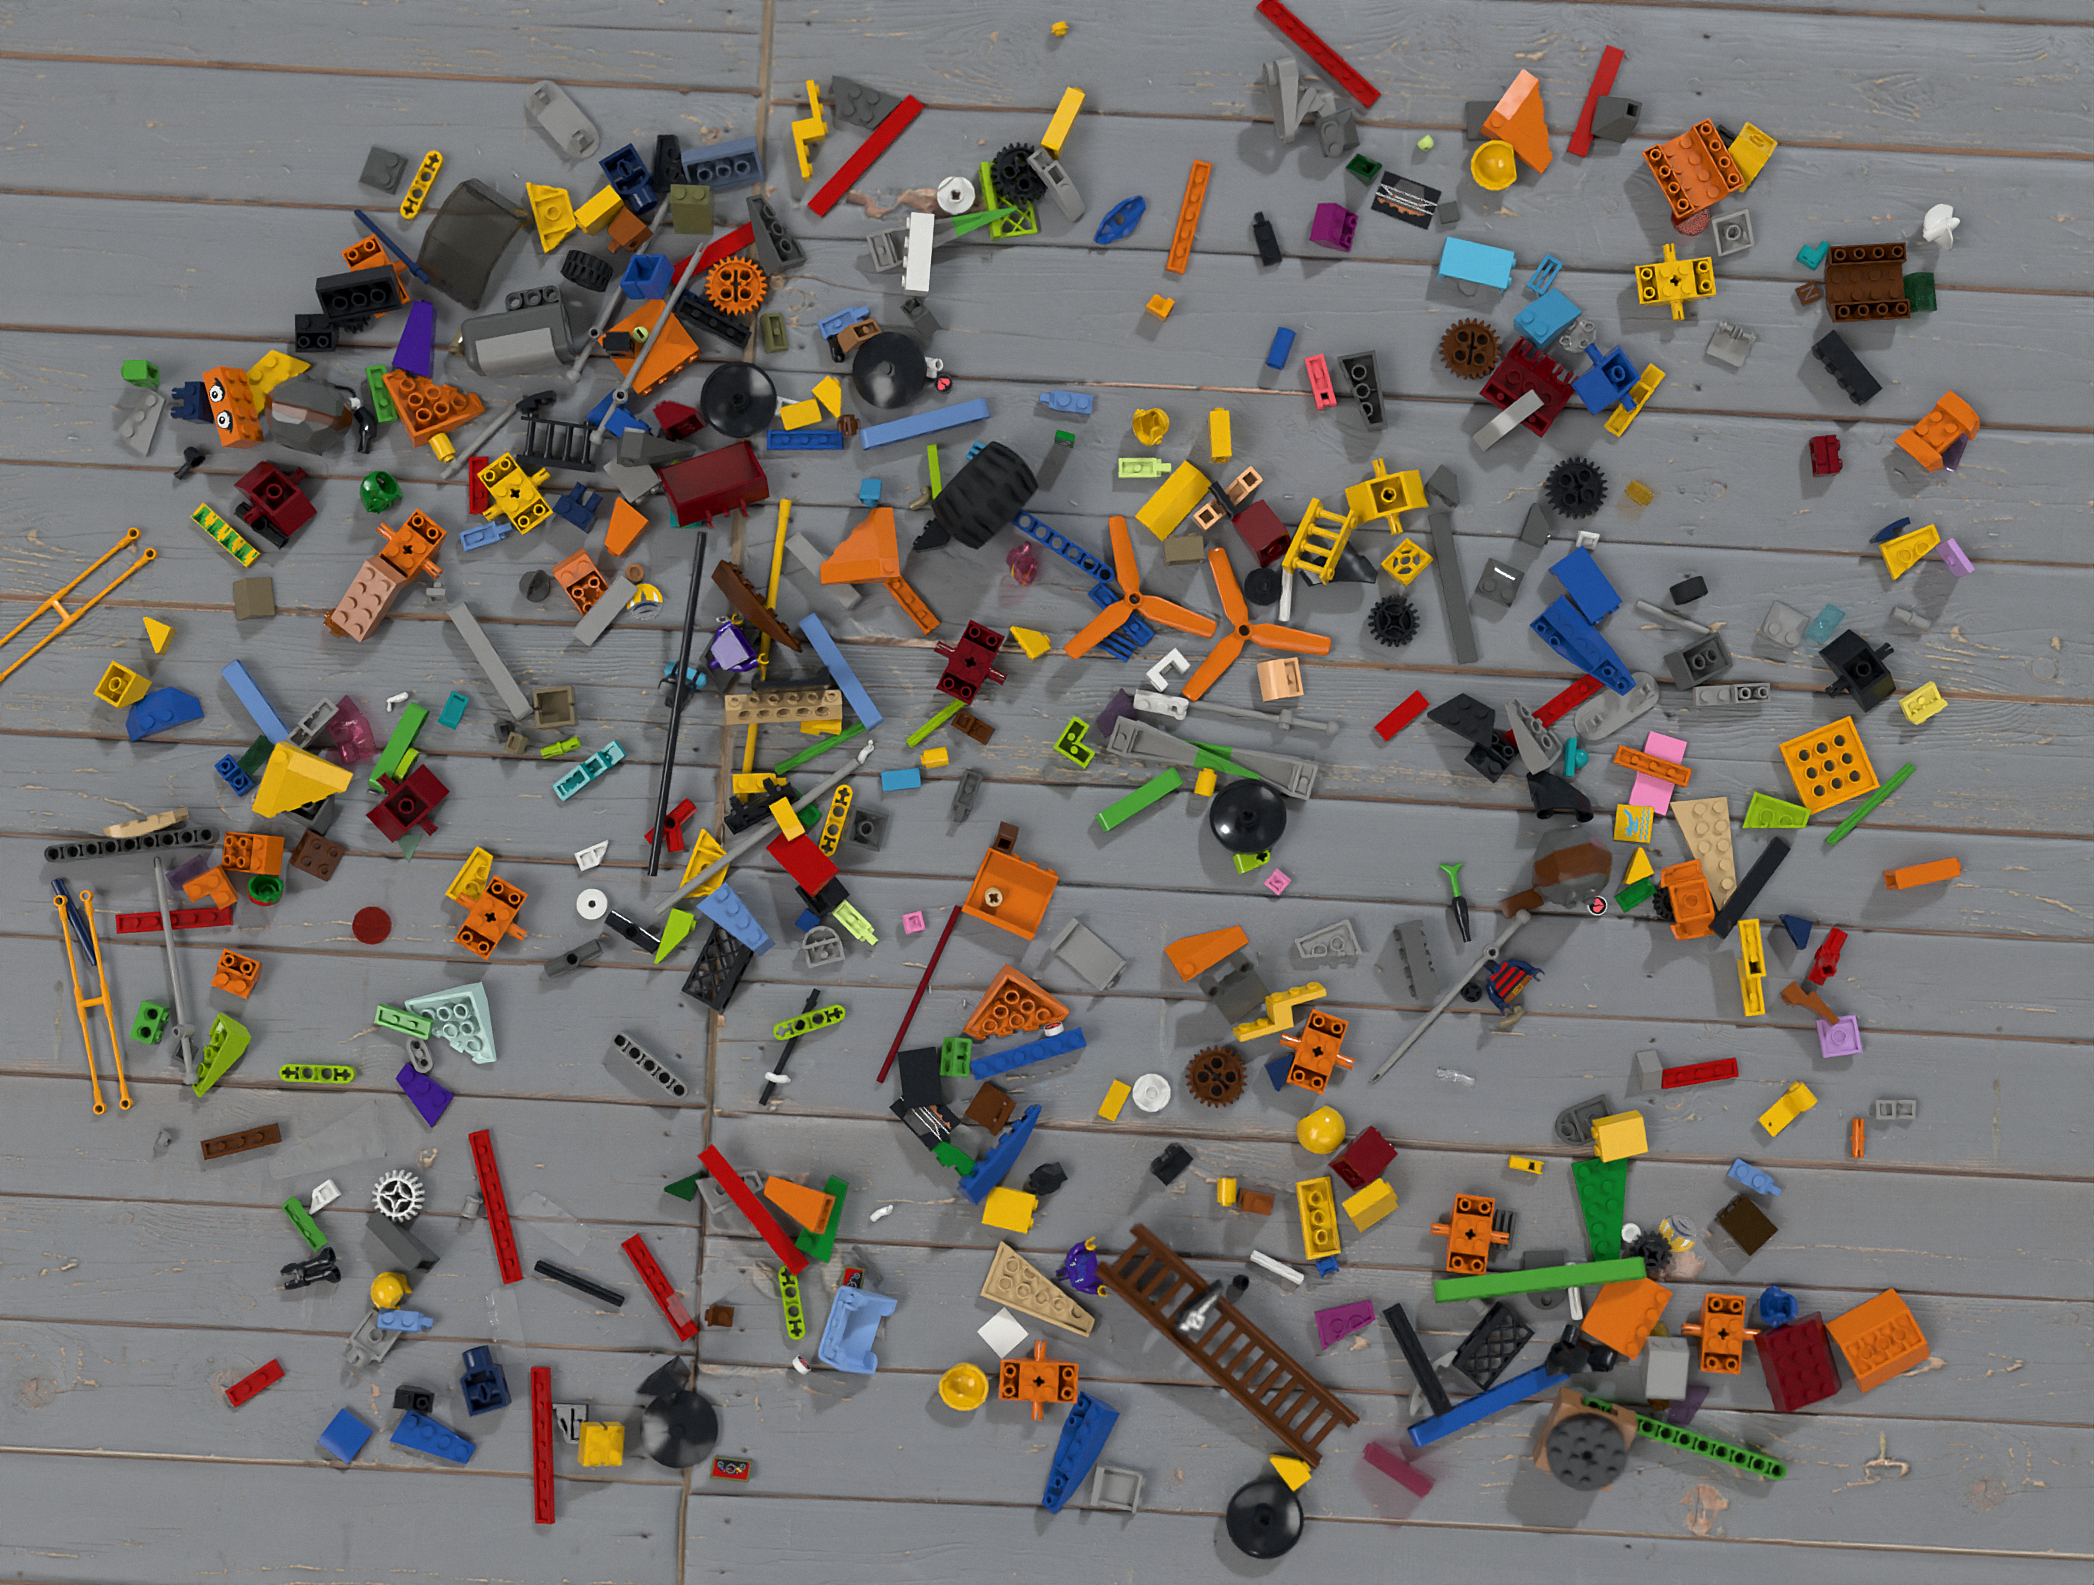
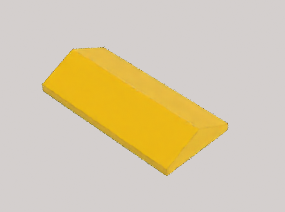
M1185 460L1134 517L1163 542L1208 493V487L1212 483L1198 469Z
M1330 1176L1310 1178L1296 1182L1306 1260L1341 1253Z

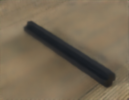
M538 1260L535 1264L534 1270L615 1306L621 1307L625 1298L617 1293L541 1260Z

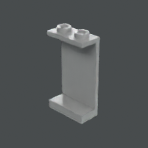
M1074 917L1049 945L1053 951L1100 991L1103 989L1107 991L1114 983L1112 978L1116 974L1120 976L1126 969L1124 966L1126 961Z

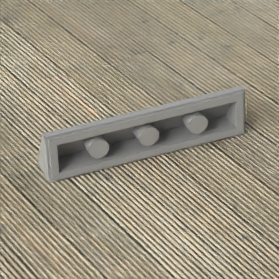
M620 574L571 633L587 646H591L638 591V588Z

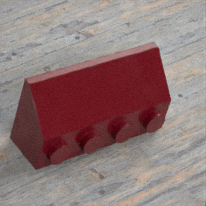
M663 400L655 405L656 408L652 409L663 431L671 440H682L708 426L696 408L669 400L666 402V400Z

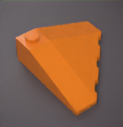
M1522 69L1479 132L1491 140H1502L1511 144L1515 157L1539 174H1542L1553 157L1548 145L1547 125L1544 123L1543 101L1540 99L1538 89L1540 87L1539 79Z
M401 369L381 376L414 448L429 443L428 441L437 434H447L485 412L476 394L469 393L468 396L459 393L458 388L446 384L440 387L432 384L431 379L419 375L417 379L407 376L406 371Z
M893 507L873 508L863 523L860 522L854 528L851 536L845 542L842 541L833 551L834 554L820 565L821 585L898 582L900 573Z
M1005 963L966 1023L963 1032L977 1040H984L986 1035L998 1033V1037L1011 1035L1013 1030L1024 1029L1025 1032L1038 1030L1040 1025L1062 1022L1070 1012V1009L1023 973Z

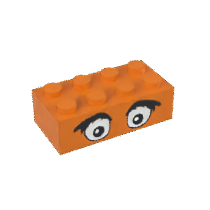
M218 366L202 373L222 447L248 449L265 442L245 370Z

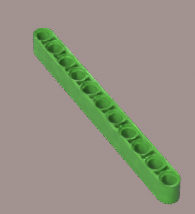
M1643 1257L1441 1280L1433 1282L1435 1302L1447 1303L1641 1280L1647 1278Z
M1585 1397L1581 1402V1405L1584 1406L1594 1403V1409L1604 1413L1612 1406L1610 1403L1593 1397ZM1635 1412L1638 1427L1635 1433L1775 1480H1781L1787 1474L1785 1465L1777 1459ZM1650 1422L1649 1429L1643 1430V1423ZM1663 1428H1668L1669 1430L1666 1436H1661ZM1682 1434H1687L1686 1441L1682 1443L1679 1442L1680 1436ZM1705 1440V1446L1698 1449V1443ZM1723 1446V1447H1724L1723 1453L1720 1454V1455H1717V1454H1716L1717 1448ZM1742 1453L1741 1460L1735 1461L1736 1454ZM1756 1459L1761 1460V1463L1758 1467L1753 1466V1463ZM1775 1465H1779L1778 1472L1772 1473V1468Z

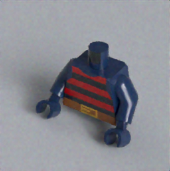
M1489 959L1484 964V967L1491 972L1486 978L1488 982L1486 984L1488 997L1499 1008L1502 1016H1506L1503 1012L1505 1008L1510 1009L1512 1012L1509 1004L1510 1001L1529 983L1532 977L1540 982L1541 980L1536 975L1538 973L1545 975L1540 968H1535L1525 961L1516 959L1503 960L1500 964L1494 959Z

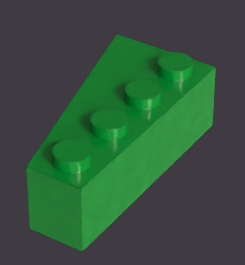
M833 1174L830 1176L822 1192L835 1196V1200L824 1234L812 1232L804 1226L794 1245L828 1264L831 1260L849 1186L848 1182Z

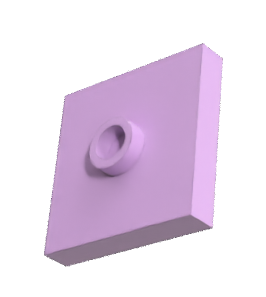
M1954 538L1935 546V549L1956 578L1975 570Z
M1856 1014L1838 1017L1840 1021L1832 1027L1823 1019L1816 1020L1822 1058L1863 1053Z

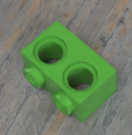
M123 360L121 375L125 381L136 387L159 386L158 366L148 360Z
M150 1000L142 1001L129 1037L149 1045L160 1042L163 1037V1026L170 1017V1013H168L170 1007ZM153 1009L157 1010L158 1016L156 1019L152 1017ZM147 1027L151 1030L150 1037H147L145 1034Z
M943 1036L940 1075L969 1078L972 1039Z

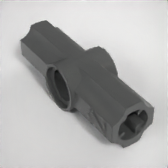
M593 939L543 964L549 978L553 979L603 954V951L597 939ZM571 954L577 956L576 964L570 963L569 957Z

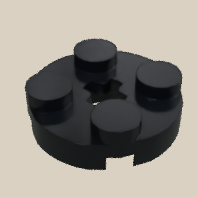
M1258 568L1251 571L1244 581V594L1252 604L1257 606H1269L1279 598L1282 592L1279 575L1269 568ZM1258 583H1267L1266 587L1268 590L1260 592L1257 586Z

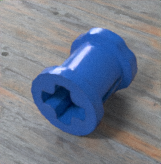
M1333 1255L1324 1261L1315 1262L1321 1278L1333 1271L1339 1272Z

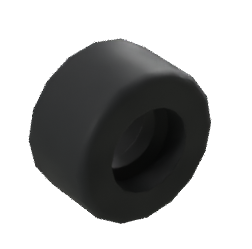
M1697 576L1670 587V592L1675 605H1682L1707 595L1708 589L1703 577Z

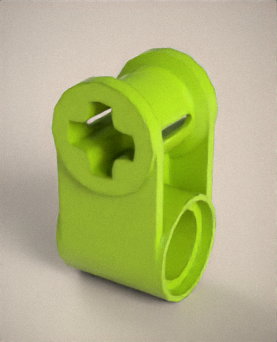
M1269 851L1262 852L1267 855L1264 857V861L1256 859V856L1259 854H1236L1232 856L1238 874L1248 872L1268 863L1270 860Z

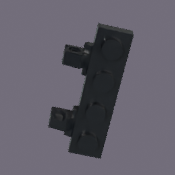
M770 777L763 780V786L767 791L765 796L750 804H742L736 795L729 798L733 809H731L730 815L724 817L725 824L735 835L771 816L773 813L769 806L786 797L790 805L800 800V795L791 782L780 786L779 784L775 785Z

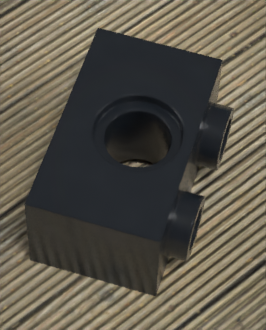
M606 332V338H603L602 341L603 349H606V353L612 359H635V339L630 332Z

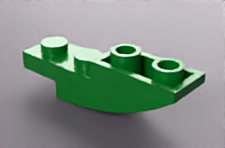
M942 1140L930 1151H934L938 1155L936 1159L943 1167L946 1165L950 1168L955 1164V1170L961 1177L963 1175L969 1176L973 1171L971 1168L976 1163L964 1151L946 1140Z

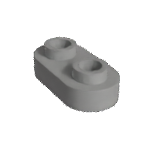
M416 1036L410 1037L406 1043V1048L414 1068L420 1073L431 1071L434 1067V1059L427 1041ZM417 1041L420 1043L419 1049L415 1047V1042ZM423 1059L427 1060V1066L422 1065Z

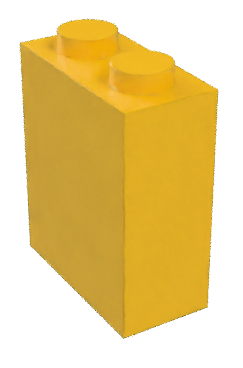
M609 184L574 212L577 218L575 222L584 234L589 233L593 237L613 221L621 207L625 206V204Z
M1214 408L1208 415L1210 464L1229 463L1232 457L1229 410Z
M1637 1110L1592 1120L1591 1134L1596 1142V1145L1593 1146L1594 1152L1603 1162L1648 1152L1643 1116Z
M1381 1178L1342 1203L1360 1233L1399 1207L1396 1203L1398 1197L1388 1182L1384 1183Z
M996 1184L989 1191L982 1223L1027 1234L1028 1229L1032 1230L1034 1218H1031L1032 1210L1036 1211L1039 1199H1035V1193Z

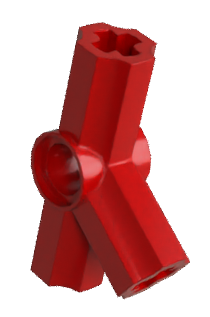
M688 797L666 815L662 842L666 839L669 853L685 849L681 825L698 811L696 805ZM670 817L676 822L674 828L667 826V819ZM654 827L644 835L651 845Z
M1831 927L1824 943L1815 953L1814 964L1806 979L1823 986L1827 977L1836 974L1837 962L1840 958L1839 952L1848 936L1847 933Z

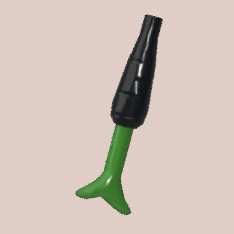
M1458 863L1455 866L1440 864L1439 867L1450 878L1454 896L1451 905L1462 933L1464 943L1470 942L1468 906L1466 899L1461 896L1457 873L1463 863Z

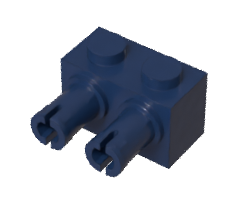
M185 382L184 388L172 389V392H177L172 394L174 400L184 399L183 407L173 406L171 408V411H176L170 412L172 418H183L182 420L196 424H213L214 415L204 382Z
M576 482L569 496L562 494L552 511L588 534L598 519L594 512L604 498L593 492L585 506L582 505L581 507L578 501L588 488Z

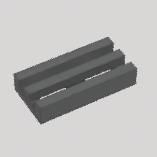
M1497 1209L1493 1231L1499 1232L1501 1214H1505L1502 1232L1506 1233L1509 1215H1511L1509 1241L1507 1246L1491 1243V1248L1511 1251L1517 1212Z

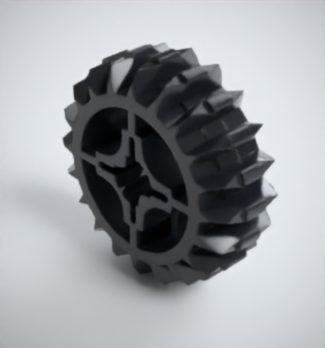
M1389 596L1388 602L1385 598H1382V605L1376 602L1375 606L1377 609L1371 608L1370 610L1375 614L1368 616V619L1373 620V622L1368 623V627L1374 626L1375 628L1370 631V634L1376 632L1378 635L1374 639L1378 640L1381 637V645L1386 640L1388 641V647L1392 646V642H1394L1395 647H1399V641L1402 645H1406V639L1409 641L1413 639L1410 633L1412 635L1417 634V631L1413 628H1419L1420 624L1414 623L1420 617L1413 616L1418 610L1414 609L1411 611L1410 608L1413 606V603H1410L1408 606L1405 605L1407 602L1406 598L1403 599L1402 603L1400 602V596H1397L1395 601H1393L1392 596ZM1394 606L1402 610L1397 614H1393L1385 608ZM1380 613L1384 615L1383 617L1386 620V624L1382 629L1379 626ZM1405 614H1407L1409 620L1407 630L1402 624V618ZM1400 615L1396 622L1397 626H1395L1394 624L1393 626L1391 625L1389 628H1387V626L1392 621L1390 617H1392L1393 619L1397 618ZM1390 629H1394L1402 635L1392 637L1385 633Z

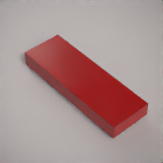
M469 457L470 515H483V512L490 508V491L477 475L489 466V457Z
M1416 690L1373 728L1386 742L1430 704Z
M275 1358L227 1389L225 1393L234 1407H237L286 1374Z

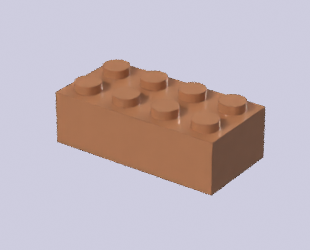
M378 555L366 560L330 619L359 642L372 637L407 579Z

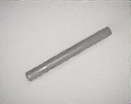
M1640 600L1636 602L1635 607L1705 636L1709 632V629L1648 603Z

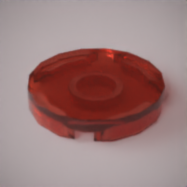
M1707 207L1680 219H1677L1673 210L1671 212L1673 228L1678 233L1688 236L1700 234L1707 227L1710 219V212Z
M369 906L356 913L352 923V930L359 941L375 945L388 938L392 923L390 916L385 910Z

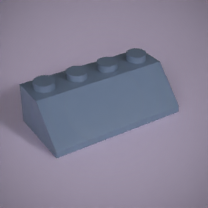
M755 136L681 151L682 165L688 185L710 186L713 192L765 181Z

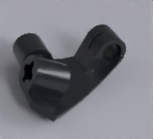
M1348 540L1334 569V576L1328 583L1363 582L1375 584L1378 572L1365 556L1358 554ZM1320 555L1311 564L1324 568L1328 558ZM1304 569L1299 572L1308 587L1323 584L1319 574Z
M1544 770L1534 775L1531 771L1526 774L1537 818L1548 819L1554 814L1553 809L1575 810L1577 821L1582 823L1589 822L1594 818L1589 798L1569 783Z
M1566 1325L1559 1342L1555 1343L1550 1349L1545 1361L1547 1376L1609 1372L1613 1370L1619 1354L1612 1348L1593 1346L1580 1338L1582 1331L1573 1325Z

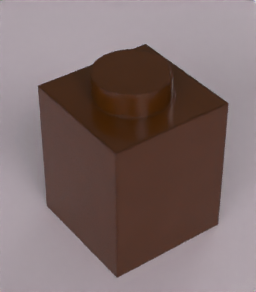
M1001 821L992 848L1011 854L1017 840L1019 827Z

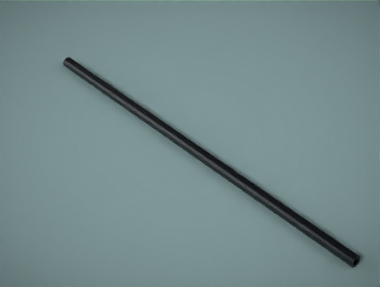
M698 531L647 874L654 877L658 873L708 533Z

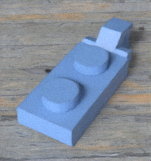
M867 305L860 309H857L856 306L849 307L817 322L825 341H827L829 335L837 336L848 325L863 321L862 319L871 314Z
M1056 390L1051 391L1050 394L1041 393L1039 401L1040 403L1049 404V408L1054 411L1091 415L1093 395Z
M494 521L461 532L459 536L464 552H468L501 541L506 538L505 534L515 530L510 522L502 525L500 521Z
M1735 1158L1727 1172L1728 1176L1760 1194L1767 1196L1768 1192L1775 1196H1779L1782 1191L1773 1185L1775 1180L1771 1179L1770 1176L1738 1158Z
M380 1308L376 1329L416 1333L421 1332L422 1328L432 1329L433 1319L423 1317L424 1314L419 1312Z

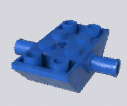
M1594 342L1589 344L1583 350L1592 360L1593 366L1571 384L1592 416L1617 399L1620 400L1627 412L1631 411L1637 406V403H1635L1628 391L1641 379V374L1620 344L1616 345L1604 356Z

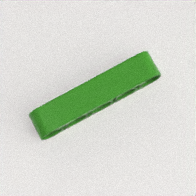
M414 702L408 705L368 780L369 786L385 794L387 793L376 779L386 772L395 781L393 775L408 749L413 747L429 716V710Z
M1172 767L1096 815L1095 818L1103 831L1107 832L1184 782L1175 767Z

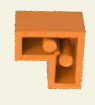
M220 864L186 881L182 886L192 903L210 894L219 910L236 902L239 898L238 893Z

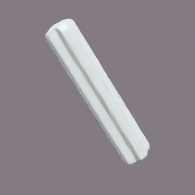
M1284 568L1282 571L1279 621L1288 622L1290 619L1293 574L1285 572Z
M1256 1250L1250 1256V1259L1255 1263L1297 1284H1301L1304 1279L1303 1274Z
M1574 1262L1565 1263V1266L1576 1264ZM1579 1287L1568 1288L1571 1317L1573 1320H1581L1583 1314Z

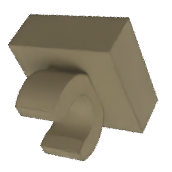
M510 732L504 750L522 756V754H526L524 748L530 742L528 738Z

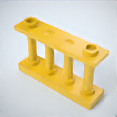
M1312 498L1281 564L1285 572L1293 574L1295 569L1301 568L1319 574L1323 585L1327 586L1329 580H1332L1334 576V569L1352 530L1357 527L1358 518L1354 510L1350 509L1348 516L1345 517L1324 510L1320 500ZM1321 517L1343 524V527L1339 534L1316 527L1318 519ZM1315 534L1336 542L1330 551L1309 544L1310 536ZM1308 551L1328 559L1323 568L1301 561L1302 553Z

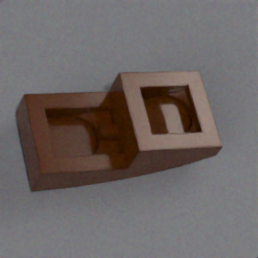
M961 708L951 723V726L985 746L995 731L993 727Z
M1533 888L1499 901L1506 919L1516 916L1520 909L1529 911L1544 905L1542 897Z

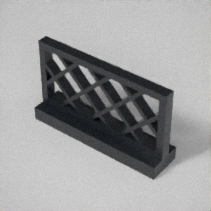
M716 923L681 991L711 1006L718 1012H724L755 952L744 943L741 949L734 951L731 940L737 938L735 936L730 938L729 932ZM720 928L725 931L727 939L718 942L716 934ZM728 942L731 952L722 955L719 944ZM716 946L718 956L709 959L708 949ZM732 955L734 960L732 966L725 968L723 957ZM719 959L722 969L713 972L710 962ZM707 963L709 973L700 976L698 970L700 965ZM723 972L725 980L723 983L716 985L714 974ZM710 976L713 986L704 989L701 979ZM698 980L700 991L692 992L688 990L691 982ZM712 989L715 990L716 994L713 1003L707 1000L705 994L706 991Z
M1497 1301L1457 1348L1456 1351L1458 1353L1451 1363L1483 1391H1486L1535 1332ZM1508 1314L1512 1318V1326L1503 1327L1502 1320ZM1524 1328L1528 1331L1523 1338L1517 1339L1516 1329ZM1503 1330H1512L1513 1339L1503 1340ZM1493 1331H1499L1500 1341H1490V1334ZM1513 1343L1512 1352L1504 1353V1344ZM1500 1344V1354L1491 1355L1490 1345ZM1480 1346H1487V1355L1477 1356L1478 1348ZM1501 1358L1500 1366L1498 1368H1491V1359ZM1487 1359L1488 1369L1478 1370V1360ZM1467 1361H1474L1475 1370L1466 1371L1463 1366ZM1478 1373H1488V1380L1484 1384L1479 1382Z

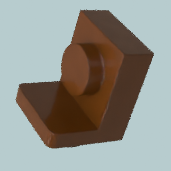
M712 1304L705 1312V1321H708L707 1326L732 1327L735 1307Z

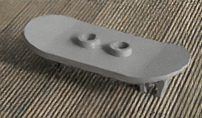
M543 80L536 82L528 89L525 96V104L528 110L568 154L576 158H587L594 154L599 145V134L595 126L557 84L552 81Z
M1645 672L1631 674L1636 682V686L1624 696L1609 688L1578 709L1575 715L1577 731L1582 737L1589 740H1598L1609 735L1655 705L1660 695L1657 681Z

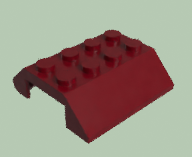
M1520 336L1479 394L1504 411L1533 389L1544 405L1520 424L1542 438L1575 392L1571 384L1579 377L1576 375L1573 381L1568 384L1574 375L1570 371L1563 382L1560 381L1557 376L1562 373L1564 366L1561 364L1553 373L1552 371L1559 362L1546 353L1538 362L1537 359L1543 352L1540 349L1536 351L1532 359L1525 356L1532 349L1533 344L1529 342L1522 351L1521 349L1527 340Z

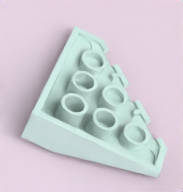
M482 982L458 986L404 1002L408 1012L434 1020L433 1035L438 1038L441 1036L451 1041L450 1046L461 1053L465 1050L474 1056L472 1060L477 1064L497 1060L488 1000Z

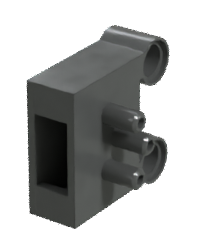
M1236 952L1231 956L1230 964L1235 970L1229 975H1225L1220 982H1217L1212 975L1204 976L1199 982L1201 990L1210 1000H1213L1231 1025L1265 1000V997L1271 995L1254 971L1253 963L1243 952Z

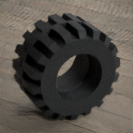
M569 250L561 269V274L584 288L596 292H605L614 269L608 263L593 255L579 250Z

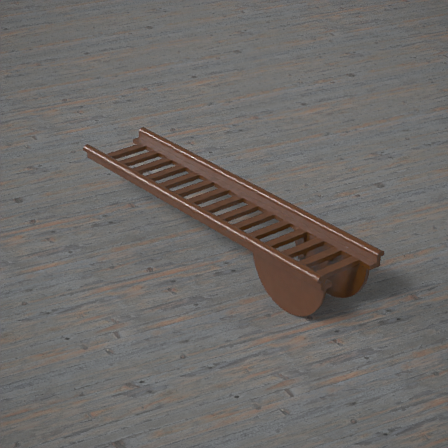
M1141 1222L1135 1223L1129 1232L1137 1238L1136 1241L1113 1266L1102 1260L1095 1268L1094 1274L1312 1468L1316 1469L1320 1464L1319 1460L1323 1457L1315 1450L1321 1441L1340 1420L1349 1428L1353 1423L1357 1424L1360 1418L1221 1294L1214 1308L1222 1315L1197 1343L1189 1338L1190 1335L1176 1330L1174 1322L1176 1312L1178 1310L1181 1311L1185 1303L1210 1284ZM1145 1245L1151 1252L1128 1278L1119 1271ZM1155 1260L1159 1263L1164 1262L1165 1265L1141 1291L1135 1282ZM1173 1270L1179 1278L1157 1302L1151 1301L1148 1296ZM1187 1283L1194 1290L1167 1318L1161 1310ZM1229 1320L1236 1328L1210 1356L1203 1348ZM1243 1333L1250 1339L1249 1342L1223 1368L1217 1361ZM1258 1346L1264 1353L1238 1381L1231 1375L1232 1372ZM1271 1358L1278 1364L1277 1367L1251 1393L1245 1386ZM1286 1371L1292 1378L1266 1406L1259 1399L1278 1377ZM1299 1383L1306 1390L1286 1413L1279 1418L1273 1411ZM1314 1396L1320 1403L1293 1430L1287 1425L1288 1422ZM1327 1408L1334 1415L1307 1443L1301 1436Z

